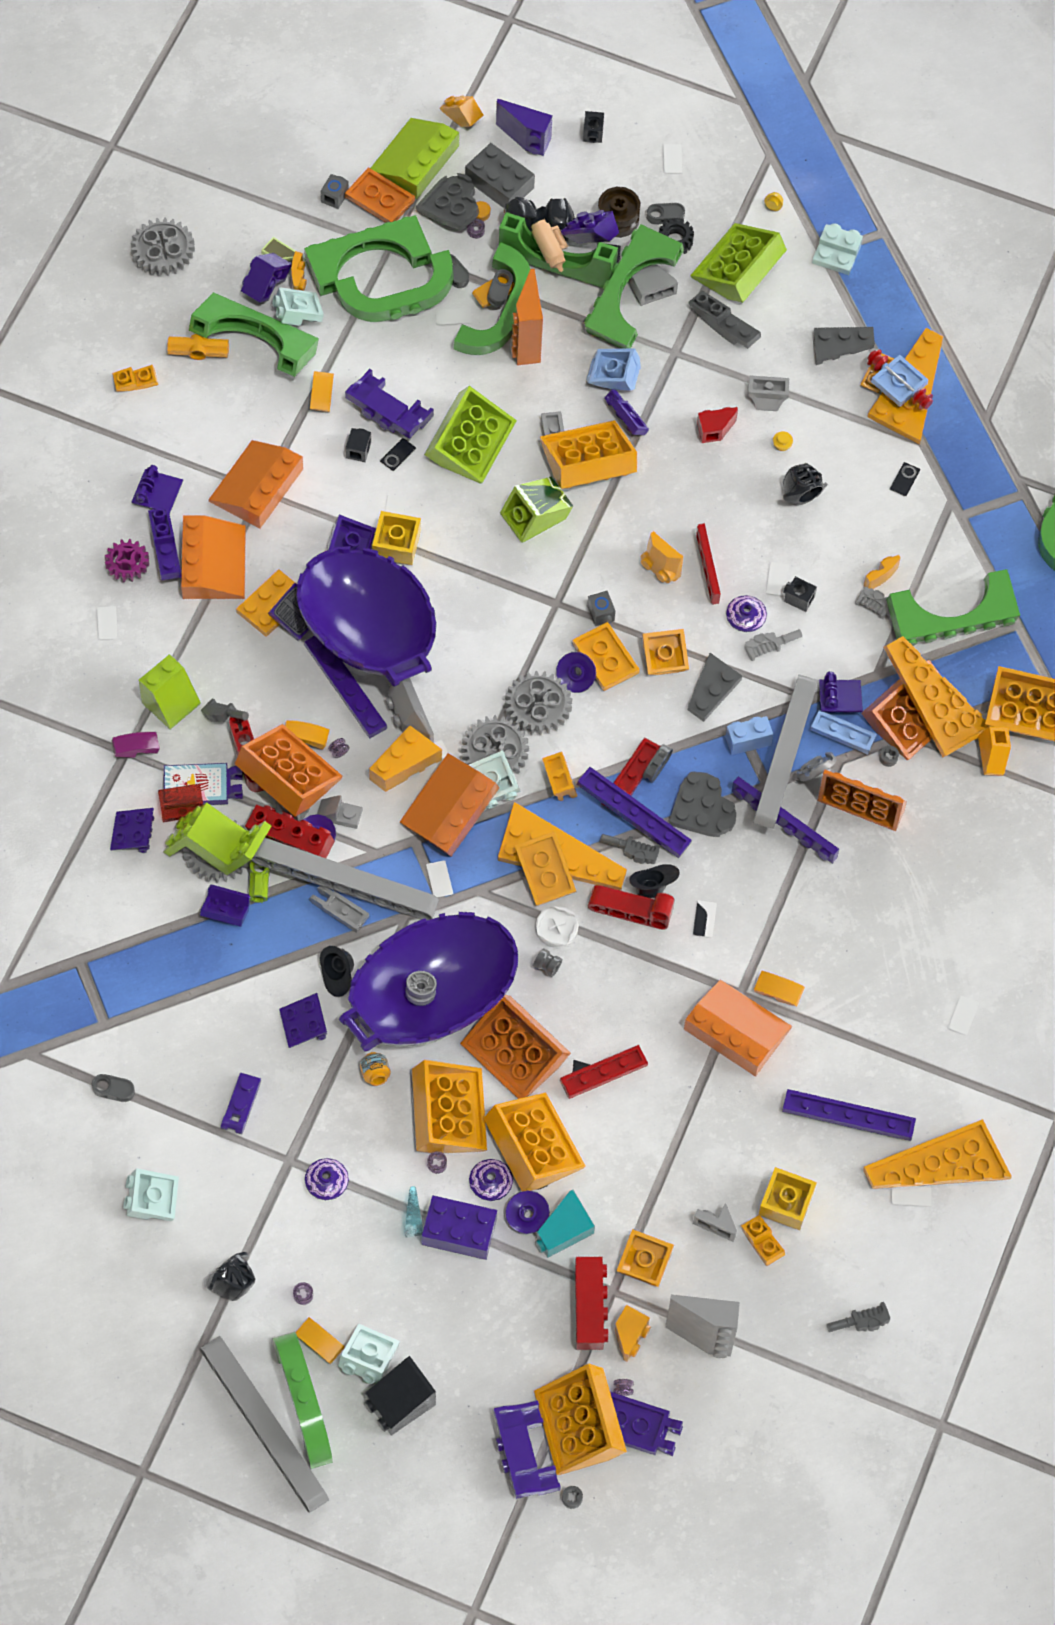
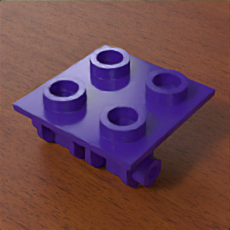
M150 465V467L144 470L131 503L151 509L168 507L170 513L183 479L159 473L157 466Z
M828 671L824 679H819L821 712H863L861 680H837L836 674L832 671Z
M154 808L117 811L110 850L138 848L139 852L146 853L150 849L149 838L152 837V822L155 819L153 816Z
M318 993L279 1009L289 1048L315 1037L318 1040L326 1039L327 1029Z

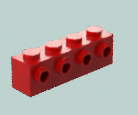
M256 804L245 825L248 831L255 824L258 826L265 821L271 825L265 838L327 858L335 842L329 830L323 827H319V829L314 828L308 821H297L288 813L283 812L280 814L268 805L262 807Z
M576 1257L575 1259L576 1350H603L604 1342H608V1329H604V1321H608V1307H604L603 1299L608 1298V1288L603 1286V1278H607V1264H603V1257Z

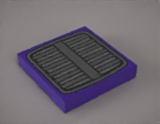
M294 583L268 614L299 641L309 630V627L300 612L297 602V584Z

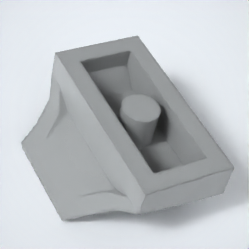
M750 375L748 396L753 400L756 410L778 411L782 403L788 399L789 378Z

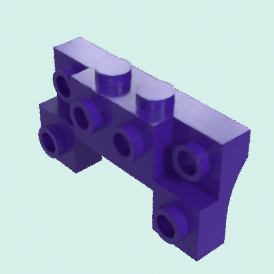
M369 368L357 382L350 385L345 391V398L360 407L361 413L367 419L374 420L385 430L393 433L398 431L410 439L419 428L423 429L432 419L434 409L430 407L429 410L421 407V401L417 399L408 410L406 404L382 390L386 385L385 378L377 379L373 376V370Z
M538 1400L519 1405L494 1408V1416L499 1432V1438H496L497 1448L499 1452L503 1451L505 1458L501 1460L503 1471L509 1474L516 1499L535 1494L541 1496L560 1491L561 1486L560 1482L558 1483L555 1465L537 1469L528 1429L543 1426V1418H541Z

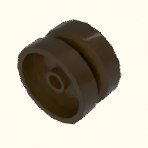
M616 186L607 189L601 194L598 201V211H613L619 230L615 237L629 236L639 226L641 202L633 190Z

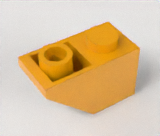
M450 96L444 101L445 104L440 107V110L460 127H471L484 116L473 96Z
M989 726L978 736L984 775L1003 776L1011 749L1009 730L1007 727Z
M628 1305L625 1306L615 1324V1334L623 1360L628 1362L631 1356H636L641 1346L638 1344L642 1337L646 1338L651 1329V1326H649L650 1317Z

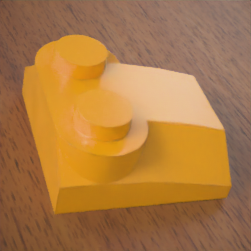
M653 531L650 534L647 549L641 555V564L645 569H650L656 574V577L661 582L670 583L681 577L683 555Z
M684 629L642 634L648 675H663L689 670Z
M632 1229L617 1272L659 1287L668 1261L671 1258L674 1245Z

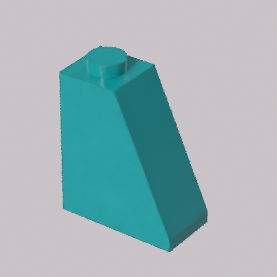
M574 1190L568 1192L537 1232L536 1246L541 1253L544 1252L547 1258L594 1234L595 1225Z

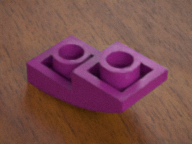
M136 732L112 738L115 757L135 758L137 753L158 754L160 749L157 732Z

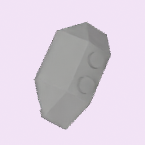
M411 679L403 680L395 687L390 685L386 703L389 710L393 709L394 711L393 719L396 727H400L403 733L409 726H412L434 743V733Z

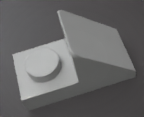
M337 795L322 799L317 814L328 817L332 820L333 824L357 829L363 808L343 803L342 796Z
M724 1204L718 1218L708 1210L702 1211L697 1209L693 1220L694 1225L734 1242L737 1230L726 1204Z

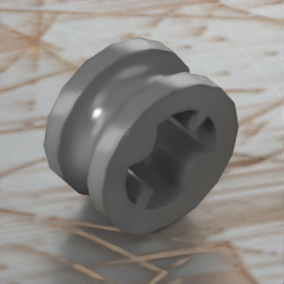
M890 745L883 747L879 756L881 764L887 767L894 766L899 757L897 748ZM886 753H889L890 756H893L892 759H889L888 756H886Z
M576 1486L567 1487L562 1494L563 1504L570 1509L578 1508L583 1500L581 1489ZM573 1492V1495L574 1493L578 1495L576 1502H572V1500L569 1502L567 1500L569 1497L568 1493Z

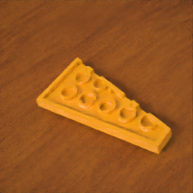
M925 328L905 358L906 361L928 379V384L923 387L926 388V395L931 394L943 340L942 335L928 328ZM882 392L867 417L920 445L927 409L919 410L918 403L912 404V397L899 407Z
M983 1119L863 1168L872 1189L1010 1180L1012 1178Z

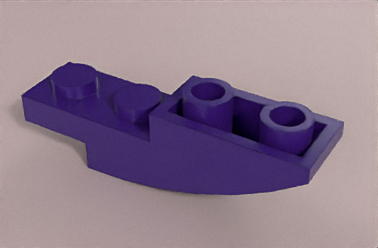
M169 508L148 510L161 580L180 578L182 573Z

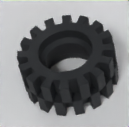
M670 218L667 223L664 221L659 228V233L668 237L673 233L682 235L683 239L678 240V242L683 243V253L686 254L687 250L690 251L694 239V231L692 226L689 227L690 223L688 221L684 223V219L677 221L678 218H674V221Z

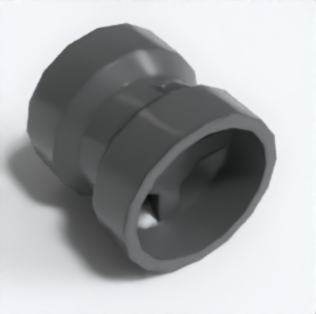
M543 948L537 955L533 966L539 970H545L547 975L553 977L560 968L563 959L557 955H551L550 951Z

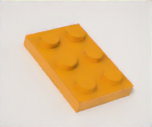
M278 569L236 608V613L267 637L280 625L268 612L295 582Z
M608 622L572 640V644L577 652L588 655L594 662L596 667L595 679L603 691L640 672L639 667Z
M555 831L515 845L536 906L577 892Z

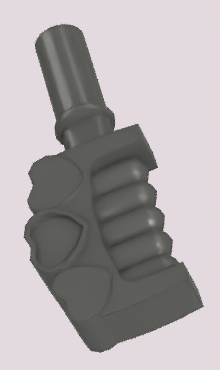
M213 698L201 709L205 718L214 723L225 722L229 716L242 720L249 718L248 712L237 710L233 703L228 705L217 703Z
M602 834L600 842L624 848V856L633 859L634 862L640 864L656 863L660 849L659 844L655 847L645 843L641 844L639 841L636 842L632 840V836H629L628 840L625 841L622 838L619 839Z
M881 1302L880 1306L876 1308H868L861 1312L852 1310V1317L827 1323L828 1332H833L855 1325L856 1330L859 1332L867 1331V1329L873 1332L878 1330L880 1326L888 1324L891 1317L886 1304Z

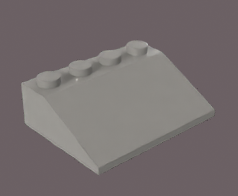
M671 1294L665 1328L716 1358L731 1357L738 1327L740 1302Z

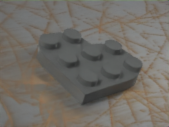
M457 173V176L447 178V175L444 176L416 205L417 212L458 230L466 229L479 215L478 205L475 198H473L475 188L471 178L461 173Z
M693 771L688 774L680 785L669 824L706 836L720 837L721 834L731 831L736 823L735 804L721 797L722 788L718 778L708 773Z

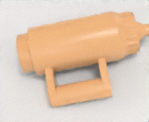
M545 219L531 226L532 235L546 263L551 268H557L562 272V265L566 261L563 250L568 248V245L558 226L551 227L549 223H546Z

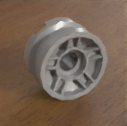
M416 971L410 974L406 981L405 993L407 999L416 1005L431 1003L436 995L437 984L435 977L425 971Z

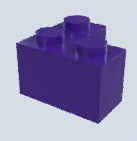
M275 253L254 257L250 263V271L242 281L243 287L241 292L258 302L269 301L276 283L285 282L292 263Z

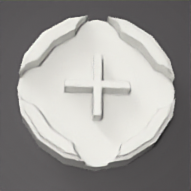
M552 906L547 910H543L537 917L536 933L541 942L549 947H565L576 938L579 925L571 910L566 907Z

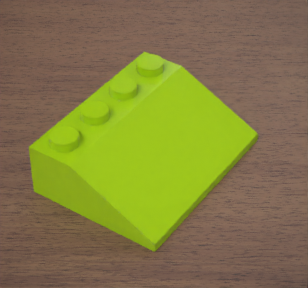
M410 118L371 166V169L414 195L415 199H418L459 147V132L443 123Z
M734 223L690 276L726 299L743 303L787 249L780 232Z
M468 386L458 393L424 455L439 466L482 484L517 420L471 386Z

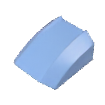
M635 348L598 349L591 361L586 380L590 384L603 388L631 391L635 389L639 370L641 369L640 357Z

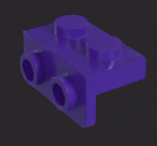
M210 884L200 916L241 927L249 911L251 896Z

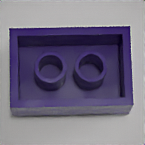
M432 1195L422 1233V1245L487 1260L497 1221V1210Z

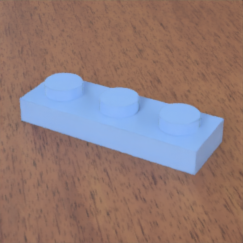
M820 710L810 731L865 754L869 753L877 735Z

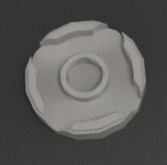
M826 752V757L816 756L800 768L802 772L797 771L799 779L801 781L811 780L822 774L824 770L831 768L837 761L833 753Z

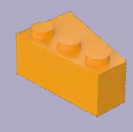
M409 726L369 768V780L386 792L408 780V777L415 773H421L426 767L435 762L436 764L441 762L442 749L412 726Z

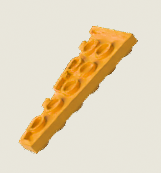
M903 636L883 647L942 757L977 739L989 727L985 726L986 720L982 717V714L977 709L975 710L945 677L942 678L935 671L936 668L932 664H928L921 657V653Z
M514 802L498 855V861L522 867L515 845L555 831L573 880L622 890L627 872L626 868Z

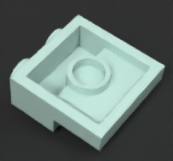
M826 224L812 263L849 275L862 245L863 236L856 230H843L838 224Z
M279 287L277 295L273 296L272 305L277 307L276 318H280L283 324L301 326L303 319L310 322H322L324 314L316 292Z
M503 750L469 764V766L481 772L499 786V790L486 809L496 807L498 805L497 802L502 799L506 801L513 800L517 797V793L521 792Z
M136 1168L126 1179V1188H129V1196L125 1197L123 1208L127 1209V1216L146 1220L152 1217L173 1221L175 1219L179 1177Z
M358 1324L341 1354L338 1367L347 1375L357 1374L361 1376L368 1384L377 1383L386 1374L400 1341Z

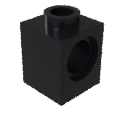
M585 111L584 142L602 143L604 112Z
M351 428L346 445V459L366 463L371 446V432L362 428Z
M795 576L791 583L788 582L784 588V602L807 612L815 598L817 586Z

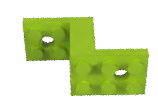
M205 803L201 807L197 806L193 812L189 811L184 818L181 817L175 825L177 830L174 834H170L165 841L167 846L163 852L170 857L186 846L225 875H229L252 860L271 825L264 821L258 826L255 824L248 831L210 804Z

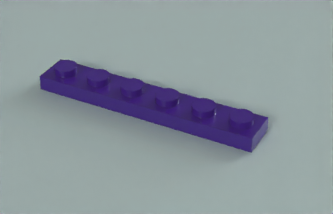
M315 635L305 640L304 646L369 739L385 731L387 724L343 661L338 659Z
M589 767L578 780L576 785L677 858H680L691 844L692 840L592 767Z
M738 776L733 781V794L738 799L745 800L757 812L762 793ZM780 807L775 824L781 826L788 835L799 839L803 846L817 852L821 859L828 860L833 864L838 858L839 848Z
M787 1089L782 1112L908 1141L912 1140L916 1122L914 1117Z

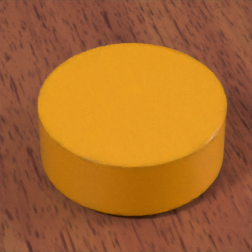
M484 201L476 202L479 208V215L475 220H487L491 214L490 205Z

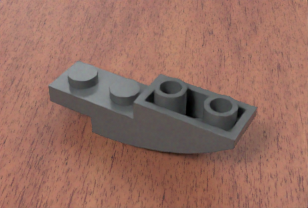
M701 290L689 301L690 307L698 316L733 345L738 342L748 349L761 338L759 330L731 314L730 307Z

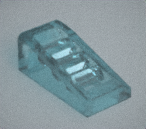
M415 1186L410 1187L405 1222L406 1238L420 1236L423 1233Z

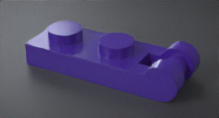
M240 1072L226 1114L223 1117L221 1129L228 1130L229 1128L235 1130L236 1133L243 1134L261 1084V1078ZM237 1117L240 1118V1120L237 1122L233 1121L232 1118Z

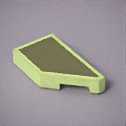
M273 237L263 247L261 253L263 255L275 253L281 258L290 261L293 260L295 250Z

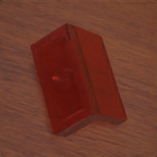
M200 784L158 790L163 822L176 821L181 817L184 818L189 811L193 812L197 806L201 807L203 805Z

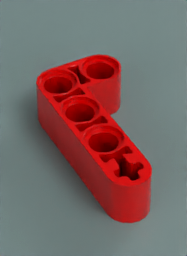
M230 717V733L238 756L243 746L240 743L250 742L254 740L248 719L242 720ZM238 725L242 727L241 731H239ZM243 772L250 791H265Z
M595 885L591 892L588 908L596 913L665 930L669 926L675 899L669 894L657 893L654 900L617 889Z

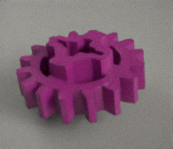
M121 539L119 545L114 542L113 549L108 548V554L105 555V567L108 569L109 575L114 574L115 580L122 577L123 582L127 578H130L133 582L135 576L141 578V572L146 573V567L150 565L149 553L146 552L145 546L140 547L139 541L133 544L131 539L127 543H124L123 539Z

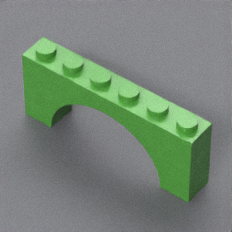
M506 212L499 227V244L501 242L516 249L524 256L529 265L601 288L613 275L612 270L617 263L618 247L599 242L597 248L588 253L563 251L566 261L562 265L563 271L560 272L557 268H551L546 263L531 231L525 223V218Z
M416 215L404 217L394 222H386L377 227L366 228L360 232L349 233L346 236L336 239L332 238L326 242L312 244L304 248L305 261L319 295L323 296L336 292L335 281L338 280V274L343 265L352 257L366 251L387 250L403 256L412 265L413 269L431 264L430 255L432 251Z
M640 224L638 229H634L629 246H625L622 251L621 261L614 265L611 279L605 282L603 294L601 297H597L592 314L589 313L584 322L587 333L621 349L631 348L638 336L636 328L628 324L620 311V299L625 285L634 274L645 267L656 264L675 267L684 251L683 243Z
M214 292L191 314L189 331L205 338L221 331H239L255 335L267 341L278 352L279 361L277 369L294 377L315 356L319 341L318 337L288 324H283L281 321Z
M1008 569L988 573L984 578L985 590L980 605L969 613L956 617L937 616L924 610L914 600L910 589L890 593L886 601L896 638L898 639L903 636L914 646L919 641L925 640V643L936 641L938 637L944 636L945 639L955 637L957 633L964 632L967 635L976 632V629L984 628V630H990L1000 624H1003V626L1015 624V621L1020 616Z

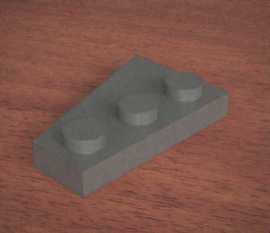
M873 327L814 328L813 332L816 365L823 364V361L829 359H839L842 355L856 354L872 349L875 345Z
M709 653L687 710L704 722L742 680V675L712 653Z

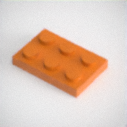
M369 167L345 192V198L385 223L397 221L415 202L414 195Z

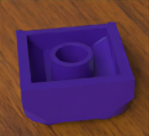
M339 514L333 526L327 550L351 546V550L363 551V547L370 549L376 528Z

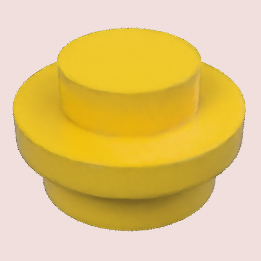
M772 192L765 197L764 203L770 210L779 211L783 207V197L777 192Z
M778 432L773 437V444L776 449L786 451L792 446L793 437L788 432Z

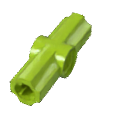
M252 860L250 863V900L255 903H263L268 901L270 869L258 865ZM257 868L265 869L262 872L255 871Z

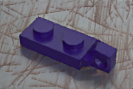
M611 389L604 397L608 406H612L615 409L617 417L624 421L627 425V430L631 434L646 435L649 428L634 408L620 396L617 390Z

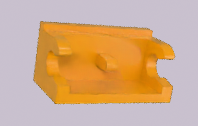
M561 751L542 758L554 796H557L560 801L564 800L563 796L570 795L571 798L578 797L563 752Z

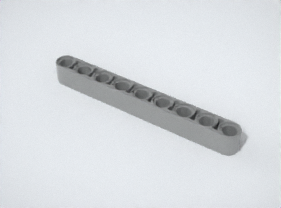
M798 675L753 823L774 829L819 680Z
M264 838L252 858V861L258 865L421 920L424 918L426 920L433 919L439 899L430 893Z
M219 1336L201 1347L200 1350L305 1509L311 1513L329 1501L326 1492L224 1340Z

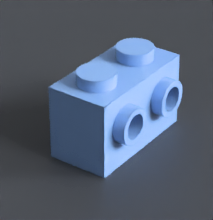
M767 716L762 718L754 717L749 721L731 723L727 726L725 738L731 755L771 746L773 732Z

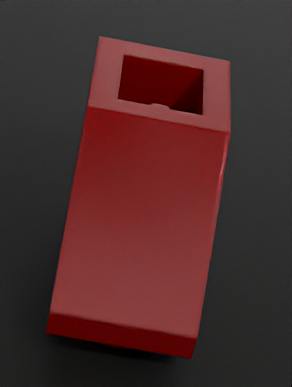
M724 407L719 410L699 412L697 427L701 443L721 441L737 421L738 408Z

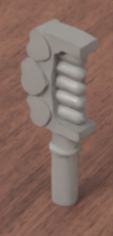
M865 587L859 595L856 604L860 605L861 603V605L869 607L870 610L877 612L882 619L886 615L891 618L886 601L887 597H884V593Z
M798 629L780 637H776L774 632L766 633L765 635L760 633L755 635L754 639L745 642L744 648L751 661H754L755 657L763 655V653L766 654L767 651H780V645L801 638L802 632Z

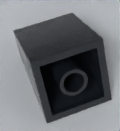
M408 1356L365 1393L366 1401L364 1404L371 1414L374 1412L379 1418L377 1422L384 1432L388 1431L392 1436L436 1405V1391L413 1359Z

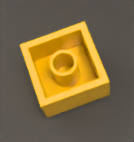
M381 511L372 550L378 551V555L388 558V556L394 558V562L413 565L421 533V518Z
M775 1167L758 1215L800 1230L817 1182Z

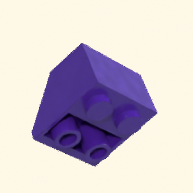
M604 210L594 213L580 212L561 231L563 236L577 244L610 242L619 233L613 211L604 212Z

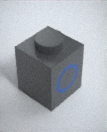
M330 174L320 191L321 203L339 209L345 199V192L349 189V181L342 176Z
M608 590L588 596L587 607L595 627L606 622L610 624L615 621L616 610Z

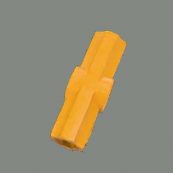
M193 334L191 337L169 336L168 354L189 355L194 360H203L206 356L228 358L229 339H211L198 334Z

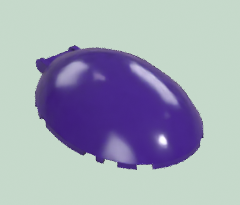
M351 546L337 547L324 551L306 564V569L303 573H300L297 582V602L300 612L313 634L338 659L358 670L385 676L393 687L417 674L432 671L431 664L426 657L432 649L436 637L437 622L435 610L423 585L404 565L399 566L396 564L394 558L390 556L385 558L378 555L376 550L363 547V551L351 550Z
M459 912L458 915L448 916L442 913L434 919L426 920L424 918L394 933L379 945L380 948L365 958L366 962L360 970L357 969L351 981L348 1000L352 1008L343 1013L339 1020L350 1029L361 1043L360 1047L364 1051H369L379 1044L394 1046L421 1045L437 1041L458 1032L496 1006L509 990L518 968L516 942L509 930L500 922L489 916L487 918L475 916L474 912ZM425 971L435 977L437 984L436 995L431 1003L416 1005L407 999L405 993L406 981L413 972ZM358 1018V1020L360 1021L361 1025L364 1027V1029H365V1030L367 1031V1033L370 1035L369 1038H367V1036L363 1033V1031H362V1030L359 1028V1026L355 1023V1021H354L355 1019Z

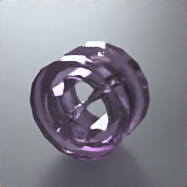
M476 218L475 221L467 226L468 235L472 238H481L485 233V224L480 219Z
M339 738L329 745L328 749L330 752H333L334 758H339L349 751L350 747L348 744H345L344 738Z
M435 1151L431 1153L427 1159L428 1169L435 1174L444 1172L447 1167L446 1156L442 1152ZM433 1159H436L437 1161L442 1160L441 1166H438L437 1164L432 1165Z
M306 1282L298 1283L293 1289L294 1300L300 1305L309 1304L313 1299L312 1286ZM301 1289H305V1292L310 1293L306 1294V1298L297 1295Z
M614 1380L616 1388L613 1390V1393L622 1396H629L634 1393V1390L631 1388L634 1386L633 1380Z

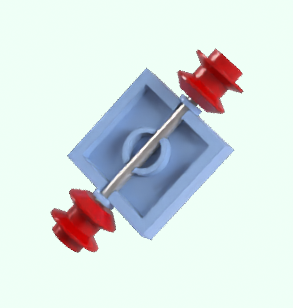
M881 349L873 350L868 355L867 365L873 364L874 371H879L872 377L871 382L899 407L911 397L913 405L919 404V410H926L931 406L933 395H926V388H923L928 384V379L901 355L889 364L888 355L881 356Z

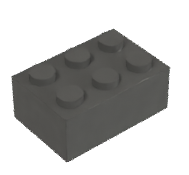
M491 142L465 166V175L471 178L474 187L503 208L505 204L515 199V197L524 198L534 189L535 174Z

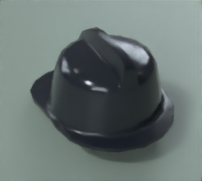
M663 864L633 873L629 878V882L636 888L637 895L655 898L657 893H663L667 885L678 879L680 872L674 865Z
M329 945L321 951L319 958L323 981L331 995L341 997L350 990L354 960L351 954L343 948Z

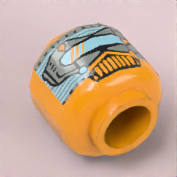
M371 1052L360 1062L363 1079L368 1084L379 1086L384 1084L390 1077L391 1070L385 1055Z

